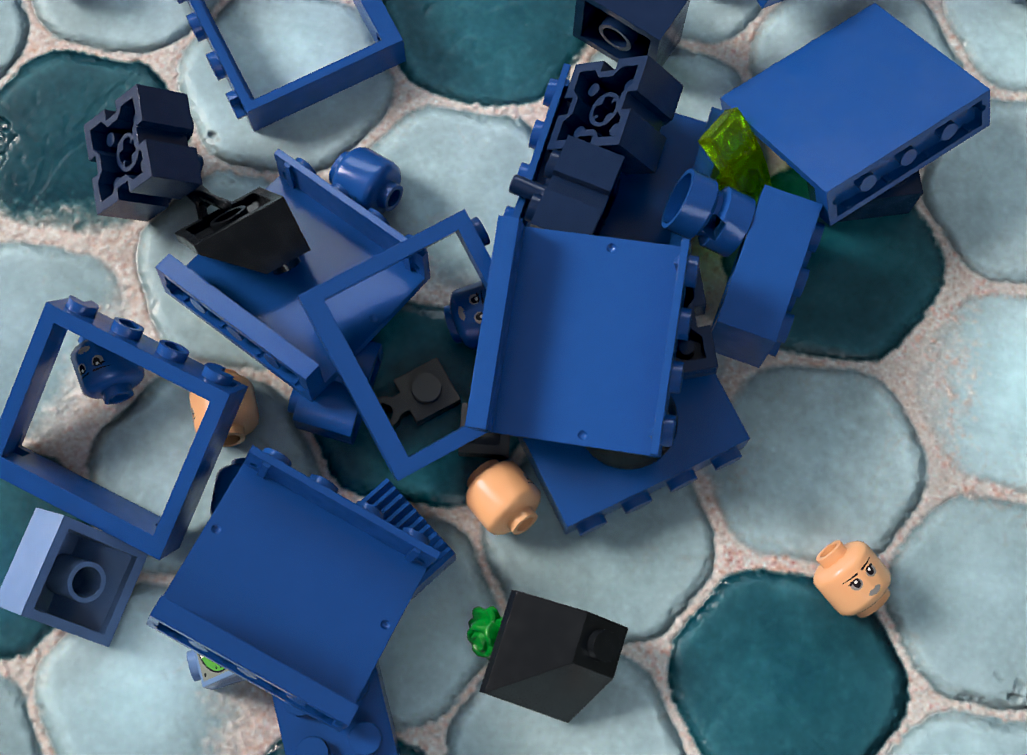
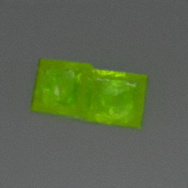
M738 107L725 110L698 142L720 171V174L715 179L718 182L719 190L730 186L754 198L757 203L764 185L771 186L765 157L753 131Z

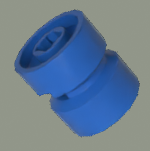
M691 168L680 177L673 188L664 208L661 225L664 229L685 239H692L697 235L700 246L723 257H728L735 252L747 234L754 217L756 201L754 198L730 186L719 190L717 180Z

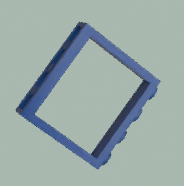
M177 0L179 4L187 1L193 13L187 15L186 18L197 41L200 42L207 39L212 52L205 54L218 81L227 78L232 91L225 93L234 114L238 120L246 116L254 132L406 61L403 39L382 0H353L375 43L254 99L204 0Z
M465 209L298 295L302 308L391 474L397 481L487 432L476 431L463 426L408 456L325 301L454 233L457 234L487 290L491 257L485 246L490 244V239L479 218L474 217L470 219Z
M70 295L65 299L48 301L45 303L0 418V478L130 546L161 560L180 548L248 386L234 380V376L224 372L226 367L215 363H206L204 365L188 357L189 350L180 344L168 340H160L158 342L144 335V328L134 321L121 317L112 319L98 312L99 305L92 300L84 302ZM67 330L210 401L161 517L22 446Z

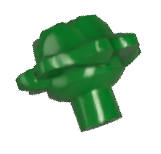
M477 606L473 608V618L468 622L467 639L472 644V651L477 656L487 658L489 661L503 617L499 615L498 610L494 606H490L487 609Z

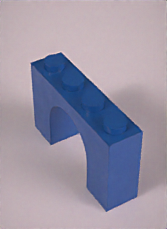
M716 374L683 380L680 394L670 393L668 413L677 415L673 445L657 461L642 468L618 469L608 466L593 457L583 446L517 437L565 535L574 530H577L580 536L591 533L608 523L605 515L620 508H623L625 514L634 512L653 501L650 496L651 493L665 486H668L670 492L677 491L698 479L695 474L696 471L710 464L717 471L742 458L739 450L744 448L750 437Z

